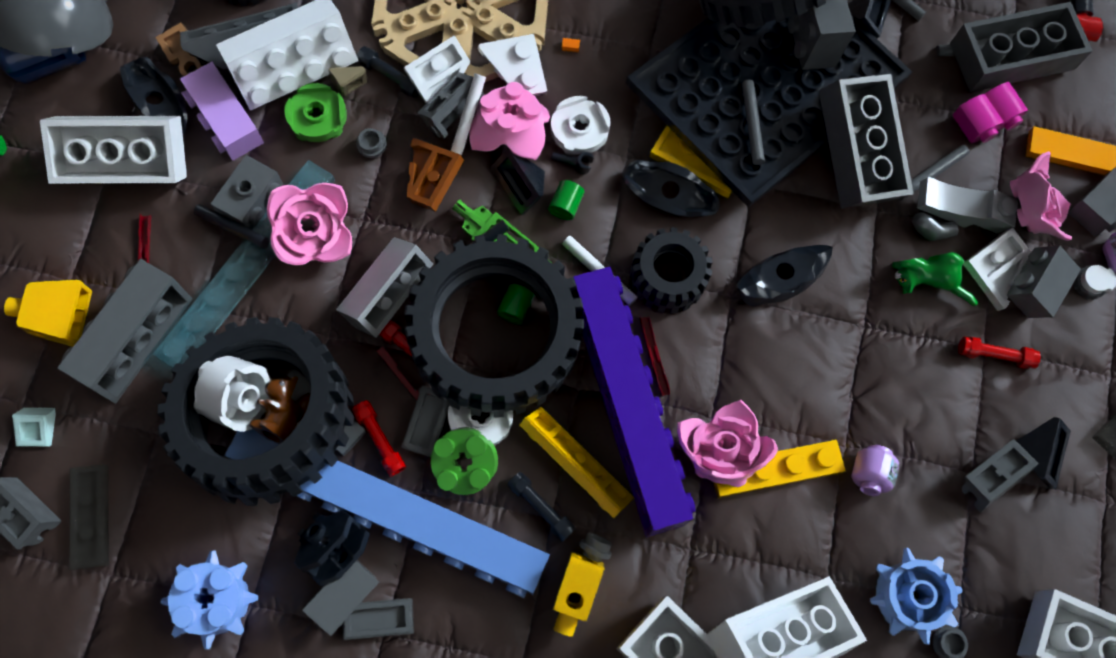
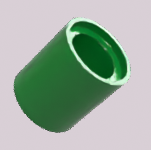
M561 180L548 207L549 212L560 219L573 220L585 193L584 189L575 182Z
M510 284L497 314L508 322L522 325L535 298V294L526 287Z

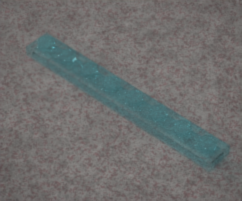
M308 160L289 185L305 190L318 183L332 184L335 179L331 173ZM266 212L252 230L270 239L272 227ZM244 240L155 350L153 355L173 368L176 363L183 365L189 356L185 352L192 345L198 349L207 342L204 336L212 331L214 333L217 331L276 256L271 247V241L266 249H262Z

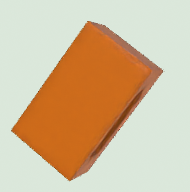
M563 38V51L579 53L580 40Z

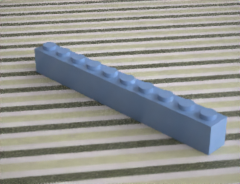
M254 429L245 432L237 431L224 456L229 459L251 458L275 448L279 443L266 439ZM337 461L333 467L326 463L318 472L323 478L314 484L309 479L300 485L303 492L296 495V497L310 502L312 497L324 502L322 508L332 513L344 510L354 515L353 519L363 527L370 529L372 524L384 528L382 535L399 543H401L403 537L415 542L413 549L428 556H431L433 551L446 556L443 561L444 563L462 570L464 565H467L477 570L474 576L491 584L494 583L495 578L508 584L505 590L522 598L525 597L526 592L531 595L534 594L550 556L548 553L340 461Z

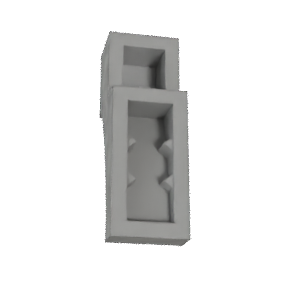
M927 177L920 181L917 208L947 221H954L957 225L964 228L974 224L998 234L1015 227L1018 199L997 190L981 191L968 189Z

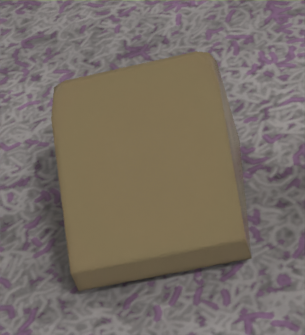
M335 67L328 69L330 80L342 97L367 83L364 67Z

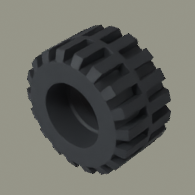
M671 227L669 232H665L664 228L658 229L656 236L650 233L646 236L645 242L641 241L638 245L630 270L631 286L633 290H638L636 296L640 301L644 298L647 300L645 306L650 309L655 305L658 307L657 312L664 313L666 308L670 309V314L677 313L680 307L685 311L690 308L692 303L696 304L706 289L712 275V270L710 269L712 257H707L709 250L706 245L700 246L701 239L698 236L694 238L689 237L690 231L684 229L682 234L678 233L677 228ZM661 260L676 261L685 269L687 279L681 282H668L658 276L653 265Z

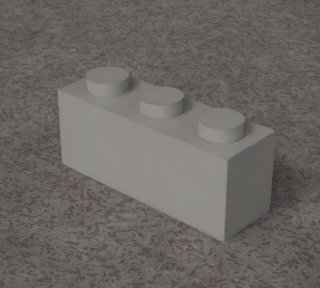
M393 237L336 311L356 329L376 338L407 299L412 284L418 285L421 281L419 276L421 269L424 266L431 268L433 263L416 244Z

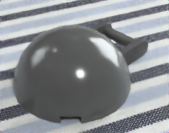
M0 0V47L13 52L34 56H52L51 49L72 47L73 54L93 49L104 43L112 33L113 20L106 4L108 0Z

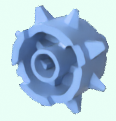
M904 548L902 563L890 567L882 564L876 566L880 576L877 579L876 596L870 598V602L879 606L885 621L890 624L889 633L894 636L902 630L917 631L923 643L929 644L931 630L944 625L954 628L957 626L958 622L953 616L952 611L958 605L957 595L962 593V588L955 586L952 577L942 571L944 559L940 556L932 561L915 559L910 549ZM914 591H917L919 599H914Z
M215 551L209 552L205 563L192 565L189 568L179 564L176 567L178 575L174 578L169 596L161 599V604L169 606V614L171 615L172 622L175 624L171 633L173 637L176 638L184 633L197 634L201 636L204 649H210L215 635L227 633L228 631L241 635L244 632V628L240 619L247 613L248 605L258 600V595L249 592L248 585L242 580L248 565L245 562L231 568L219 565ZM208 594L214 595L213 603L205 604L206 596Z

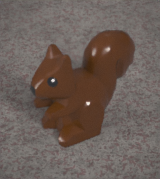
M286 376L283 379L270 380L265 384V392L270 399H259L257 401L267 411V414L262 420H252L249 426L266 439L281 444L293 433L303 419L311 393L301 396L295 402L291 396L298 381L297 376L292 378Z

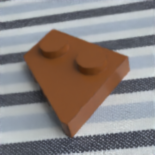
M413 138L411 147L414 149L413 162L409 163L410 181L407 186V198L414 204L436 212L464 159L460 154Z

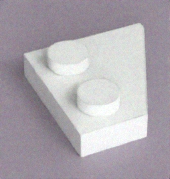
M454 35L403 69L424 102L427 103L458 72L464 74L471 61Z
M1010 228L966 260L963 265L997 311L1008 306L1010 301L1007 300V293L1013 285L1014 279L1019 275L1031 251L1015 229Z

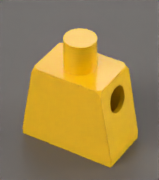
M80 280L30 282L25 287L23 298H7L4 312L6 316L17 317V327L28 334L73 347L82 336L93 291Z
M575 552L571 553L553 610L559 612L554 631L573 637L578 620L587 621L605 569L603 562L593 561ZM570 593H579L581 595L580 602H570L568 600Z

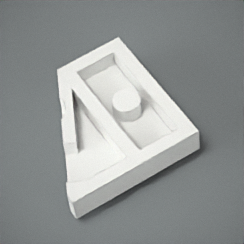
M534 34L479 44L478 50L480 54L488 59L501 80H504L507 84L518 82L523 86V89L529 91L534 96L546 94L547 87Z

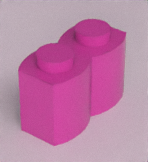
M1006 82L985 94L976 96L963 103L952 116L970 143H975L979 140L985 143L997 136L999 130L1005 128L1009 131L1023 122L1021 117L1028 109L1012 85Z

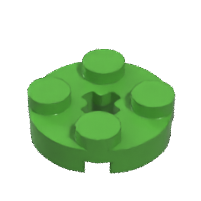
M311 83L297 89V94L292 99L289 97L285 105V117L290 129L299 140L323 142L341 135L347 119V110L342 96L331 90L330 86L321 83ZM314 108H319L320 112H323L322 115L316 118L308 116V114L313 113Z
M469 427L456 428L435 442L431 454V469L441 489L458 495H471L479 492L490 483L497 471L498 454L491 440L488 441L485 436L480 434L482 432ZM460 453H465L466 458L472 459V464L468 465L467 469H462L461 465L457 464Z

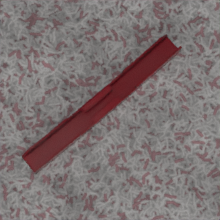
M139 214L138 261L142 259L147 263L150 260L151 215L142 216Z
M640 316L642 332L660 395H669L670 387L664 367L662 366L650 317L641 318Z
M382 346L377 350L378 355L417 402L420 392L418 389L414 390L404 375L397 369V363Z

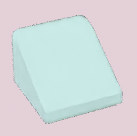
M22 408L13 414L16 446H51L56 416L55 408Z

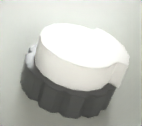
M1089 265L1080 270L1073 286L1080 296L1094 300L1114 289L1116 286V276L1111 268L1106 269L1100 265Z

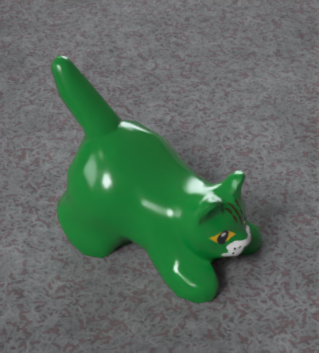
M955 252L930 256L928 260L915 258L892 262L893 268L900 269L895 273V278L902 287L903 294L912 293L913 288L919 284H927L941 290L950 291L972 306L978 304L973 294L960 286L963 277L962 266L964 260Z

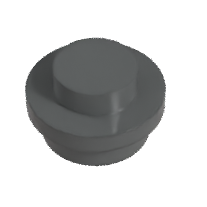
M368 128L359 134L356 146L362 156L376 158L384 153L387 142L383 133L376 129Z
M588 533L586 539H581L579 546L584 550L583 555L596 562H601L602 559H610L612 543L597 534Z
M945 626L935 632L932 644L935 653L940 658H964L968 651V641L961 630L956 627Z

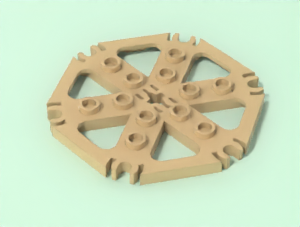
M375 0L372 17L374 34L376 37L387 35L379 39L381 49H383L385 54L404 66L419 58L406 49L404 45L442 30V43L455 35L469 60L471 59L474 32L490 42L534 34L538 51L542 49V44L544 45L548 0H536L535 20L531 25L527 26L518 23L498 10V8L519 0H424L426 3L397 14H391L386 10L388 0ZM464 2L467 3V8L461 7L457 9V3L460 5ZM469 63L464 74L474 76V73L485 76V82L499 77L491 63L481 67H475Z

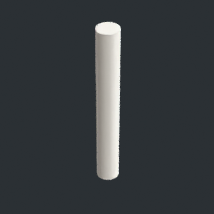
M474 73L451 148L452 152L461 156L486 79L485 76Z
M568 236L562 243L590 271L605 268L571 236ZM622 283L623 294L620 297L630 306L637 299V296Z

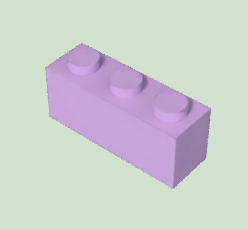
M213 62L180 78L186 88L185 91L181 92L191 109L197 106L200 110V113L196 116L206 131L212 129L215 133L211 139L220 153L226 151L233 161L264 143L257 128Z

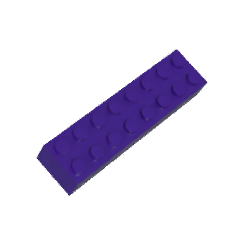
M611 266L573 276L577 285L576 297L581 298L583 304L581 315L582 319H584L582 336L645 536L647 538L684 527L694 519L692 513L696 512L695 504L691 494L684 491L681 480L685 479L681 462L679 460L674 461L671 448L674 447L673 437L669 428L664 429L660 418V416H663V407L659 397H653L650 385L653 384L652 374L648 365L643 366L640 354H643L641 340L638 335L633 336L630 324H633L632 313L628 305L623 306L620 297L623 294L621 280L619 276L613 275Z

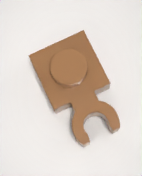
M179 23L155 38L169 62L174 66L179 63L180 73L186 76L189 74L188 69L190 66L196 65L199 69L204 65L200 60L192 56L193 54L182 49L180 32L187 31L182 23Z

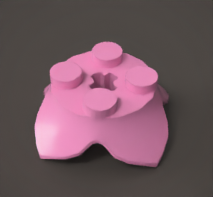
M511 82L506 86L493 89L478 102L476 115L469 131L471 149L487 152L493 151L500 145L505 144L513 154L522 158L537 160L545 144L544 123L549 122V111L538 102L533 94L523 89V86L518 82Z
M1049 151L1038 156L1032 166L1023 174L1017 176V179L1011 180L1010 187L1015 198L1019 197L1021 208L1017 209V216L1022 227L1026 226L1030 233L1050 234L1069 241L1072 240V236L1061 231L1059 227L1062 226V223L1067 218L1071 204L1060 191L1051 187V184L1046 180L1050 178L1048 169L1051 153Z
M318 183L308 189L301 190L294 185H284L271 191L266 210L272 227L270 236L271 247L280 261L298 266L304 265L309 261L335 262L350 255L352 237L350 231L343 223L347 213L348 202L342 186L331 183ZM311 219L314 222L311 226L315 229L314 232L310 230L305 232L301 228L303 226L300 224L301 220Z
M742 400L720 408L709 423H705L699 418H690L677 423L679 443L683 451L693 462L696 475L715 483L741 487L746 484L747 479L754 472L765 467L778 452L777 444L773 439L768 436H759L758 421L755 414Z

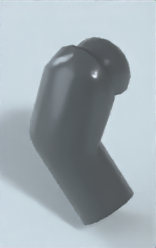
M924 212L917 213L912 219L915 230L928 241L954 237L959 232L956 222L939 224L934 218Z

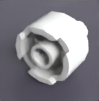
M232 356L220 357L212 362L206 361L198 371L199 377L195 387L194 409L208 420L232 430L245 432L253 429L249 426L252 420H259L264 412H267L257 403L259 399H270L265 392V384L271 380L266 372L267 369Z

